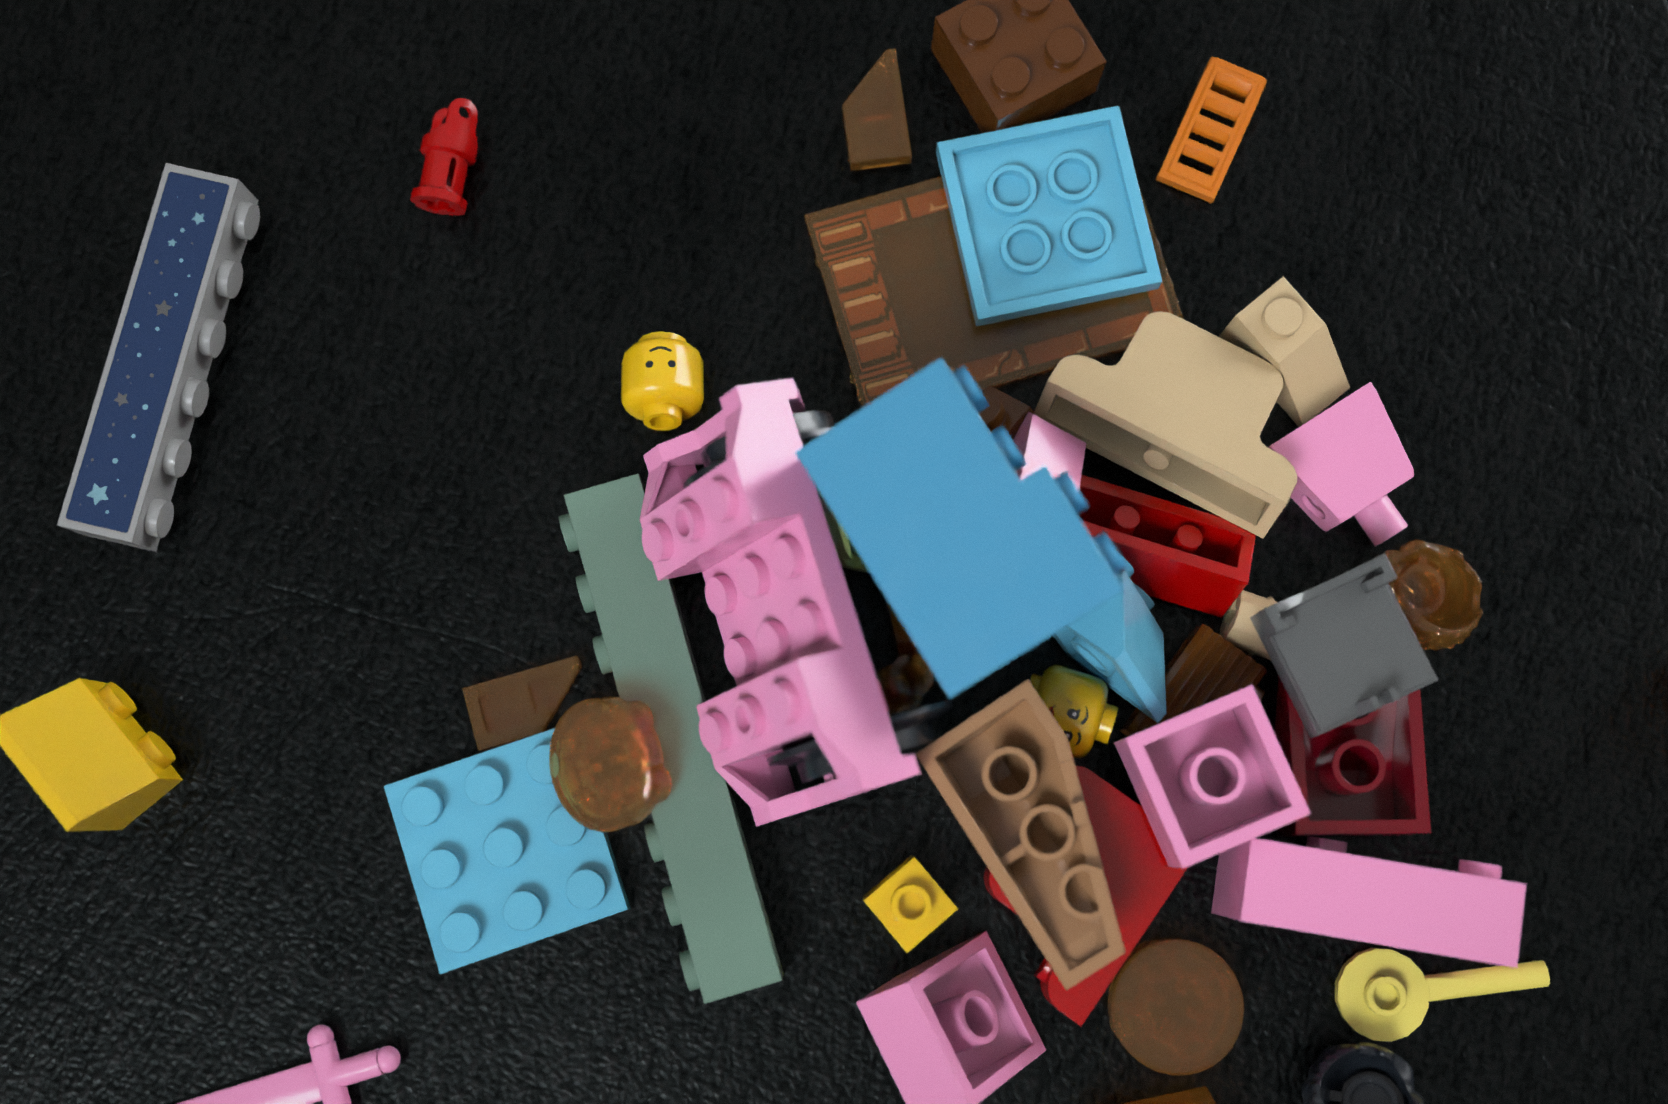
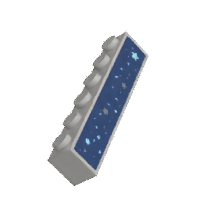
M169 163L165 164L58 519V526L85 536L154 552L157 551L160 538L165 537L169 532L174 517V506L171 499L178 477H182L187 471L191 460L192 449L189 438L195 417H199L204 412L208 402L209 386L206 381L213 357L215 358L221 353L225 343L226 326L223 321L230 298H235L240 291L243 280L241 259L246 242L254 238L260 221L258 200L239 179Z

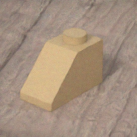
M1284 276L1240 311L1219 335L1220 338L1268 361L1278 369L1283 378V388L1276 402L1298 427L1316 417L1350 388L1327 325Z

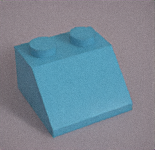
M1120 555L1128 569L1116 577L1125 590L1059 630L1053 636L1068 658L1091 675L1103 679L1110 689L1158 723L1167 714L1164 633L1150 612L1154 602L1139 586L1131 581L1129 577L1134 573V569Z

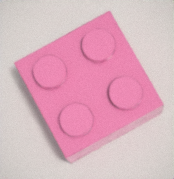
M1252 685L1114 742L1169 867L1186 868L1311 814Z

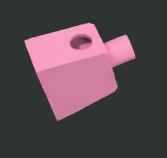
M1371 382L1268 447L1284 456L1293 465L1297 473V483L1290 497L1322 530L1327 532L1354 516L1374 546H1377L1408 526L1387 494L1414 477V469Z

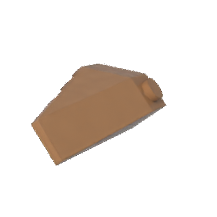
M1028 679L917 752L916 756L1065 989L1068 990L1123 955L1126 950L1068 737Z

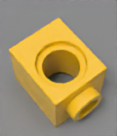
M912 855L862 897L866 905L906 953L958 909Z

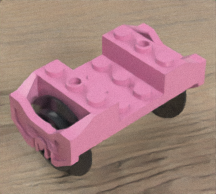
M793 378L735 386L719 398L723 410L694 431L660 443L643 455L649 473L639 519L642 527V546L644 552L653 563L658 581L702 572L706 584V602L710 610L715 614L725 646V664L728 671L734 676L737 685L736 688L696 706L700 718V738L704 747L710 752L715 770L750 806L756 827L922 774L916 754L908 755L907 753H901L934 742L936 737L931 723L954 707L952 700L892 716L888 715L890 709L882 684L876 678L819 499L817 487L795 453L833 428L835 423L832 414L827 411L804 412L805 407L801 394ZM704 464L705 468L697 472L696 465ZM814 737L816 739L814 741L783 751V749L794 746L796 744L812 739ZM788 766H797L802 783L824 778L825 783L796 792Z

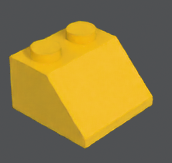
M78 678L0 715V746L66 831L123 830L183 780L171 765L176 760L171 748L154 732L148 731L146 733L132 716L137 711L134 702L122 688L113 682L107 684L105 682Z

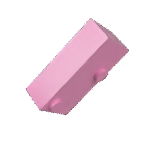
M1307 836L1306 847L1253 838L1219 853L1211 910L1213 914L1244 922L1517 968L1526 884L1501 880L1502 866L1459 860L1458 872L1346 854L1347 842Z

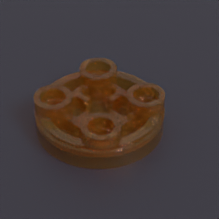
M610 696L587 699L574 704L559 719L549 748L550 775L554 790L562 806L579 824L598 832H611L631 827L645 819L656 804L667 800L671 793L672 780L668 770L664 767L662 747L653 727L652 712L644 702L639 700L626 701Z
M1180 938L1150 940L1141 943L1130 953L1112 980L1108 995L1109 1022L1112 1031L1122 1046L1146 1067L1169 1075H1190L1214 1066L1232 1049L1243 1023V996L1238 980L1229 965L1211 949L1196 942Z

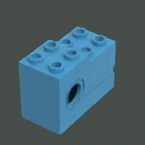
M941 357L795 453L950 699L1124 591L1125 589L1116 576L1127 570L1128 567L1105 532L1092 538L1079 519L1078 514L1089 508L1067 471L1053 478L1046 465H1044L1022 480L1019 478L1016 471L1027 465L1003 425L990 432L979 413L990 405L968 370L963 365L952 372Z

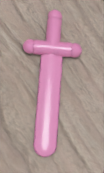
M316 1025L307 1035L312 1062L176 1104H313L322 1101L323 1104H352L348 1085L393 1072L398 1068L401 1056L395 1047L384 1046L380 1049L377 1048L340 1060L332 1029L326 1025Z

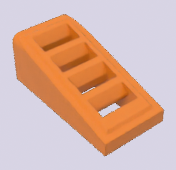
M1211 57L1201 75L1156 180L1213 203L1265 88L1266 78L1220 58ZM1201 108L1234 121L1232 127L1199 114ZM1193 132L1224 146L1221 151H1218L1188 137ZM1183 154L1214 167L1211 176L1179 163L1180 155Z

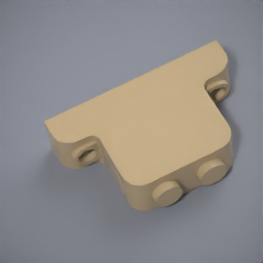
M1153 312L1143 319L1121 360L1116 365L1107 366L1082 355H1070L1061 359L1049 377L1034 411L1036 416L1085 442L1087 449L1262 539L1288 503L1297 483V473L1293 465L1284 456L1266 447L1260 439L1261 431L1283 388V378L1278 369L1268 361L1168 312Z

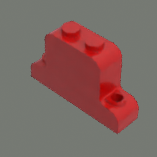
M1075 766L1126 950L1123 955L1068 990L1065 989L1045 957L1037 968L1035 977L1040 980L1041 990L1047 1001L1068 1018L1082 1026L1188 867L1182 869L1168 866L1142 806L1091 770L1082 766ZM986 866L984 884L988 893L995 900L1018 915Z

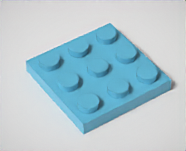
M1119 106L937 142L936 155L976 326L1156 290L1161 285L1162 278Z
M568 723L384 786L440 974L631 908L573 724Z

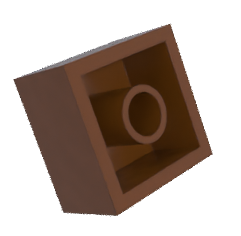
M966 0L935 17L931 50L982 133L1043 121L1096 92L1107 62L1069 0Z

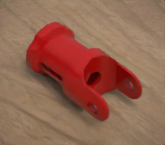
M457 98L450 103L448 108L438 110L433 117L430 132L422 137L420 151L425 156L419 187L413 188L410 201L426 211L453 216L463 215L466 212L467 201L462 196L469 166L475 164L478 152L477 136L475 134L478 111L476 106L466 98ZM460 108H464L467 110L468 118H464L460 115Z

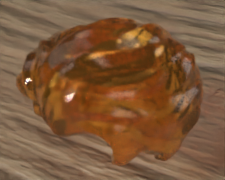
M1415 539L1402 545L1399 550H1387L1383 553L1386 554L1398 577L1389 582V585L1413 632H1416V638L1422 649H1432L1434 651L1443 648L1452 649L1456 644H1461L1466 638L1470 637L1472 630L1478 627L1479 620L1483 614V610L1480 608L1482 584L1476 571L1464 560L1461 551Z

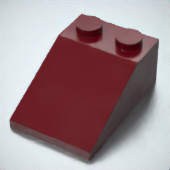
M1278 675L1275 736L1311 814L1277 828L1276 837L1386 836L1431 833L1420 689L1401 697L1395 702L1386 704L1378 710L1355 718L1319 736L1310 738Z

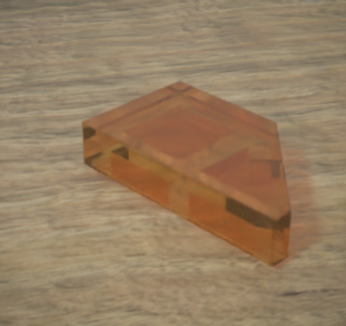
M888 49L883 53L842 105L851 171L911 163L912 155L896 49Z
M570 657L462 688L478 750L485 751L546 731L582 668L580 657Z

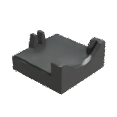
M1386 554L1380 555L1295 596L1268 606L1250 617L1310 738L1319 736L1355 718L1378 710L1382 706L1395 702L1401 697L1438 680L1389 585V582L1398 577Z

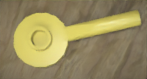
M1369 948L1355 953L1342 965L1335 980V1002L1340 1016L1353 1031L1373 1041L1392 1042L1409 1036L1422 1024L1429 1008V1002L1548 987L1550 975L1547 965L1543 960L1518 963L1517 968L1501 965L1424 975L1409 957L1399 952L1385 948Z

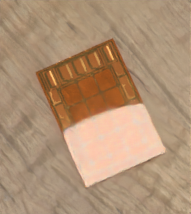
M942 177L804 215L816 256L815 264L820 269L850 367V379L855 384L861 407L864 408L941 357L952 372L964 365L980 391L983 392L989 385L996 388L1052 372L1058 362L1066 356L1082 355L1097 359L1125 351L1143 319L1150 313L1168 312L1184 319L1174 291V283L1170 279L1141 189L1140 193L1162 278V283L1158 289L976 326Z

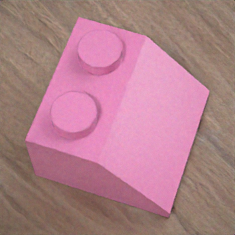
M987 931L977 934L894 977L856 1002L905 1104H978L1046 1051Z

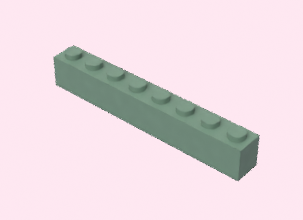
M635 474L565 494L564 498L569 513L559 516V522L568 551L579 550L585 574L576 576V584L583 608L586 613L596 611L602 635L592 638L599 667L603 675L613 672L619 697L609 700L614 723L620 737L630 734L637 758L627 761L631 785L636 798L647 797L654 822L644 824L648 847L654 862L665 860L671 886L662 888L665 909L672 927L679 924L683 925L689 950L679 953L685 981L689 991L700 988L704 1004L782 981L784 973L731 786L715 770L710 752L704 747L700 738V718L696 706L705 702L706 698L672 578L658 581L653 563L647 558L642 546V527L639 519L646 486L640 475Z

